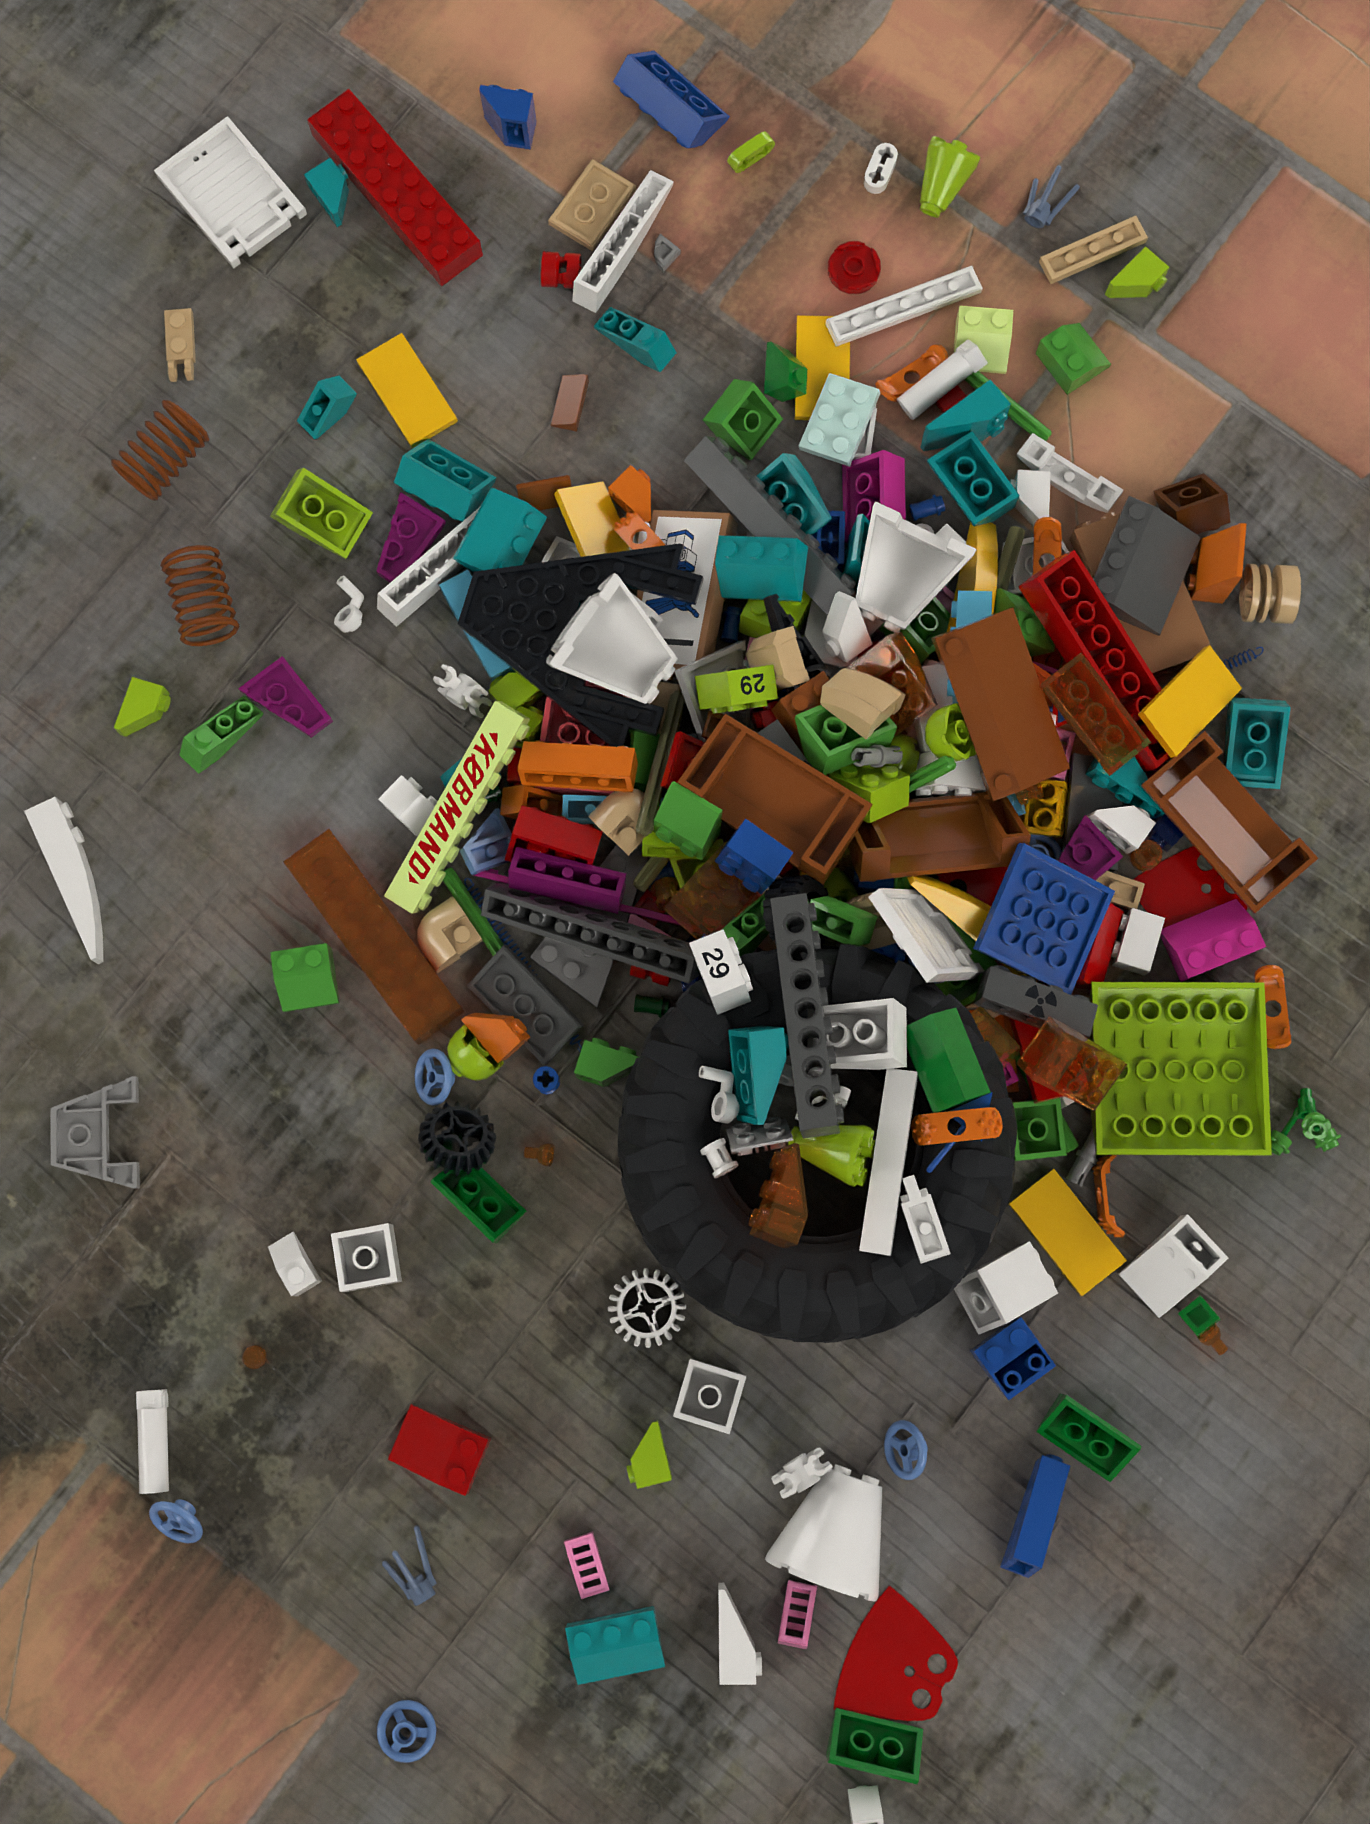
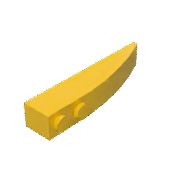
M970 522L966 544L977 550L959 572L953 601H957L958 591H992L993 615L998 577L996 525L990 522L974 527ZM951 614L947 632L950 631L951 627H956V618H951Z
M925 875L907 877L912 887L972 939L977 941L991 908L988 904L937 879ZM1001 963V964L1004 965L1006 968H1008L1013 974H1016V975H1018V976L1025 975V974H1023V973H1021V972H1019V971H1017V970H1015V969H1013V968H1011V967H1009V966H1007V965Z

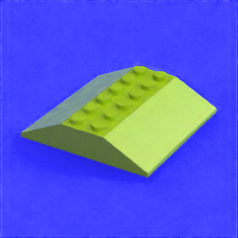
M1091 982L1090 1002L1098 1005L1091 1035L1088 1038L1089 1101L1096 1155H1272L1265 983Z

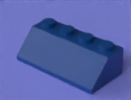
M655 50L628 54L613 81L620 87V92L623 95L637 102L641 111L654 117L658 121V125L663 130L671 132L677 138V142L685 148L702 146L730 117Z

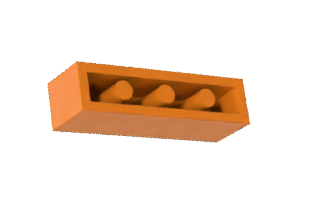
M523 741L518 773L521 784L525 786L633 792L638 761L635 748L626 746L611 747L597 744L578 745L568 742L545 743L543 741Z

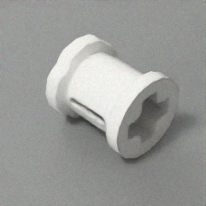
M724 1138L718 1139L700 1150L701 1154L706 1155L714 1170L712 1173L714 1178L723 1176L738 1166L737 1161H733L728 1153Z

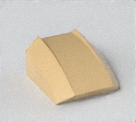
M794 626L754 639L745 654L749 668L774 665L777 691L810 680L796 640L797 636Z
M843 668L822 686L820 703L826 710L867 739L876 728L901 708L906 694L876 677L860 671Z

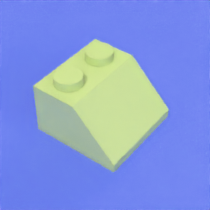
M959 306L955 326L954 353L956 348L969 339L978 346L988 362L979 372L1006 374L1014 310Z

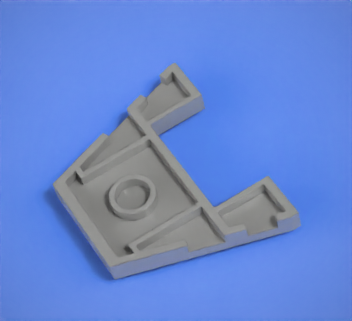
M132 1076L126 1078L122 1082L108 1085L91 1094L77 1097L50 1108L51 1166L130 1188L140 1189L139 1162L110 1163L109 1105L139 1103V1077Z

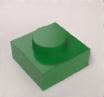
M1201 1295L1178 1313L1198 1338L1221 1320Z

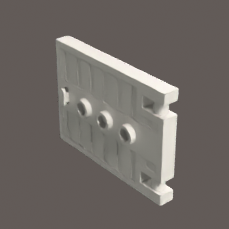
M228 116L154 170L157 178L233 269L241 264L239 256L245 252L249 257L291 227L289 219L296 215L301 219L307 215L305 207ZM287 204L288 207L282 211L280 208ZM235 241L238 243L233 248L229 247Z
M879 888L868 897L894 934L893 938L900 949L905 950L926 983L973 980L984 972L981 965L974 963L970 958L972 952L947 916L917 890Z

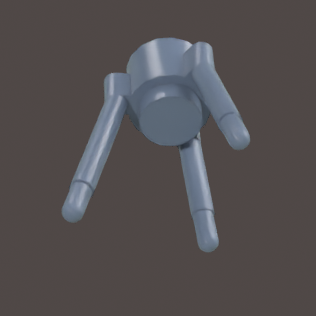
M1060 165L1056 167L1041 199H1037L1036 202H1034L1038 179L1035 178L1033 180L1028 203L1023 214L1025 215V221L1035 228H1043L1044 225L1049 226L1056 214L1080 188L1076 184L1057 206L1050 211L1051 206L1047 199L1060 173Z
M418 1525L414 1527L426 1577L424 1578L422 1574H419L413 1578L397 1551H393L392 1556L408 1582L405 1583L387 1561L382 1562V1566L404 1591L407 1599H411L415 1606L434 1596L436 1593L432 1586L437 1584L431 1572L423 1537Z

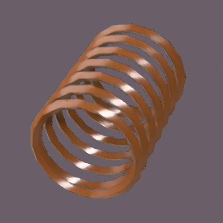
M169 400L162 401L163 408L178 424L196 437L199 443L186 437L159 411H153L154 417L170 432L179 437L191 453L177 446L152 422L145 421V426L162 442L172 448L183 463L167 455L142 431H136V435L149 448L160 455L174 472L159 465L139 445L132 440H128V446L152 465L165 482L148 473L128 453L119 450V455L140 472L157 492L127 465L117 459H111L113 468L135 489L153 501H158V497L162 496L160 486L170 487L171 483L168 476H179L177 466L185 468L188 466L186 457H196L194 447L204 448V442H209V435L204 428L186 411Z
M209 545L188 546L175 550L164 557L160 565L163 573L169 575L165 583L172 587L168 595L170 598L175 599L171 606L173 610L178 612L175 621L182 624L177 631L181 635L180 641L189 646H207L223 642L234 636L240 627L237 620L234 619L236 612L231 607L233 600L231 596L227 595L230 588L225 583L226 575L221 570L223 563L219 559L220 552ZM197 550H209L215 554L214 556L202 553L188 554L171 559L179 554ZM210 559L203 564L193 567L169 568V566L185 560ZM216 562L218 566L217 568L211 567L210 565ZM198 571H212L211 574L203 578L188 580L182 583L170 582V580L177 576L193 574ZM218 573H219V575L221 576V579H220V580H218V579H212V578H214ZM203 583L216 584L204 591L186 595L173 594L181 588ZM220 586H223L224 592L215 590H217ZM202 596H219L207 603L191 607H177L179 603L185 600ZM226 598L227 605L221 604L219 602ZM206 608H221V610L208 616L189 620L180 619L181 616L190 612ZM227 610L231 613L230 617L221 616ZM228 624L234 626L233 630L228 634L205 641H188L185 639V637H197L219 631ZM211 625H217V626H214V627L209 628V629H206V630L195 631V630L200 629V628H203V627H207V626H211Z

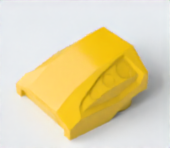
M1044 780L1021 791L1026 813L1019 817L1030 835L1062 838L1068 784L1065 781Z

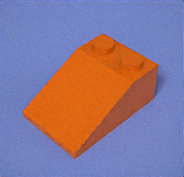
M1239 523L1199 540L1190 562L1193 565L1192 574H1189L1187 580V590L1191 591V600L1223 604L1242 578L1246 523Z

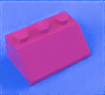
M881 450L853 460L850 467L842 464L845 543H848L849 534L858 514L863 513L870 521L875 501L901 513L902 518L906 520L905 458Z
M1237 899L1165 927L1160 934L1180 982L1266 947L1255 920Z

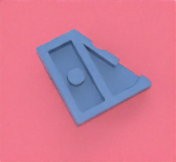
M499 808L491 813L460 850L471 875L509 862L505 860L512 833L504 817L500 815Z

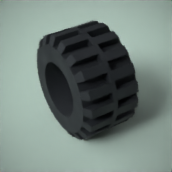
M806 874L777 878L768 887L769 890H766L764 894L763 919H765V927L769 931V937L772 941H775V945L776 939L771 898L806 893L810 903L811 899L828 896L829 893L827 888H824V884ZM797 924L792 926L789 931L798 933L804 926ZM819 933L820 944H823L825 938L828 937Z

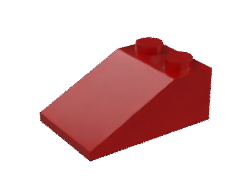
M411 1404L388 1460L440 1486L466 1496L470 1492L491 1437Z

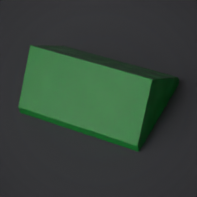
M957 1008L930 1014L907 1025V1051L915 1071L918 1072L919 1081L932 1113L945 1111L991 1093Z
M472 1168V1172L469 1175L461 1170L457 1177L454 1170H449L447 1174H444V1171H442L431 1180V1183L492 1243L497 1244L527 1212L483 1168H480L479 1171Z
M1061 1393L1036 1430L1041 1436L1109 1482L1119 1474L1142 1447L1074 1399Z
M836 1708L826 1751L827 1761L831 1764L918 1785L923 1729Z

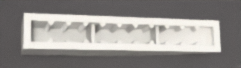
M652 170L649 171L574 280L573 302L595 313L597 312L642 243L667 198L674 181Z
M479 508L378 593L377 609L396 627L440 590L439 584L454 577L464 567L454 560L453 557Z
M53 797L24 812L87 953L92 961L100 964L103 962V931L100 906L94 878L81 844L85 840L80 829L77 826L74 827L70 820L74 816L67 802L62 803L59 799Z

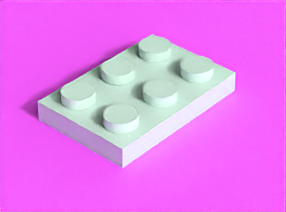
M829 373L800 441L799 449L850 467L880 396V390Z

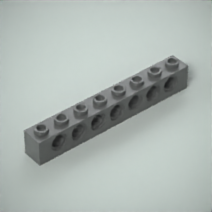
M498 882L485 890L481 916L688 984L701 975L689 942L546 896L509 888V884Z
M806 893L771 898L800 1132L803 1139L840 1134L839 1123H844L842 1104L836 1105L835 1094L840 1093L838 1074L832 1075L831 1064H836L834 1045L828 1046L827 1035L832 1034L830 1016L824 1017L823 1006L829 1004L826 987L821 988L819 977H825L823 961L822 959H817L815 950L821 948L819 932L813 931L812 921L817 920L815 903H809ZM800 924L804 926L798 933L789 931L794 925ZM804 952L808 954L802 961L793 960L797 953ZM807 980L811 982L810 987L805 990L796 988L801 981ZM806 1009H813L815 1011L811 1018L805 1019L800 1017L801 1013ZM809 1038L819 1039V1043L813 1048L804 1046L805 1041ZM813 1067H821L823 1069L822 1074L818 1077L808 1076L809 1070ZM818 1096L827 1098V1102L821 1107L811 1105L813 1099Z

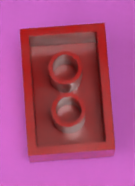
M521 805L505 860L512 862L516 847L592 865L603 831L597 830L588 824L582 825L569 821L564 816L544 813L536 807Z

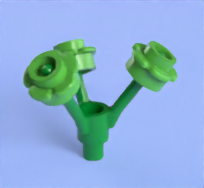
M1309 1088L1300 1090V1098L1297 1100L1298 1107L1295 1108L1281 1132L1271 1131V1151L1278 1156L1282 1152L1289 1154V1147L1292 1141L1287 1135L1297 1119L1303 1120L1301 1127L1304 1129L1302 1131L1303 1135L1308 1139H1314L1316 1143L1315 1149L1322 1148L1323 1152H1326L1340 1145L1337 1140L1341 1138V1134L1338 1135L1335 1129L1331 1128L1329 1119H1326L1323 1114L1317 1112L1315 1099L1312 1098V1090Z

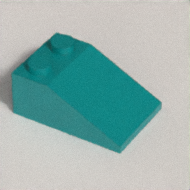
M990 379L926 425L920 448L923 451L946 448L971 431L974 432L979 441H983L989 436L994 438L1005 428L1004 424L1008 418L1011 403Z
M782 453L757 475L766 486L764 490L770 496H776L783 503L782 509L787 515L791 514L802 524L800 529L806 535L815 534L832 519L811 476L796 455Z
M1234 697L1228 703L1224 766L1243 787L1280 789L1291 709L1286 701Z
M762 1025L730 1029L728 1033L732 1073L734 1075V1093L739 1102L737 1120L755 1125H763L787 1059L786 1051L789 1049L788 1036L784 1033V1028Z

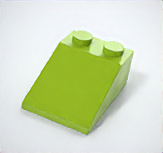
M303 467L295 472L270 517L295 533L346 559L373 512Z

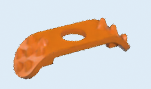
M932 345L921 357L892 376H888L886 379L878 380L875 386L880 390V395L885 396L887 401L897 402L898 397L916 384L907 383L904 380V376L909 372H915L919 375L920 381L948 358L947 351L942 345Z
M627 512L626 518L622 517L620 523L615 522L613 530L632 550L665 545L636 512ZM640 531L646 532L647 538L644 542L640 544L633 542V537L636 533Z
M1042 517L1034 524L1033 575L1042 569L1039 565L1041 556L1051 554L1056 559L1062 555L1061 523L1052 517Z
M1276 965L1262 966L1255 972V983H1265V1004L1268 1001H1276L1281 1006V1012L1278 1016L1270 1017L1266 1014L1267 1048H1285L1291 1044V1033L1283 970Z
M988 1107L917 1115L912 1120L911 1132L915 1143L918 1145H931L997 1138L1000 1136L1003 1127L999 1111L996 1108ZM959 1117L965 1121L966 1129L961 1135H953L949 1132L947 1125L950 1119Z
M1105 1155L1098 1158L1097 1165L1092 1167V1170H1094L1099 1220L1097 1224L1106 1230V1234H1113L1114 1237L1123 1238L1125 1232L1117 1226L1115 1216L1109 1215L1105 1174L1110 1173L1111 1161L1117 1155Z

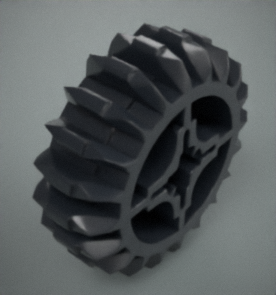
M457 1100L454 1107L445 1102L442 1109L435 1106L432 1113H427L424 1121L420 1124L418 1143L420 1144V1153L425 1154L426 1162L434 1161V1170L441 1166L444 1168V1174H447L449 1170H454L457 1177L460 1171L463 1170L469 1175L472 1172V1168L479 1171L482 1168V1164H487L490 1160V1155L494 1153L496 1133H493L494 1124L488 1123V1115L480 1116V1107L473 1111L470 1109L469 1103L465 1107H460ZM447 1127V1130L441 1131L439 1135H435L439 1129ZM479 1141L478 1146L468 1151L467 1148L469 1146H472L474 1142Z

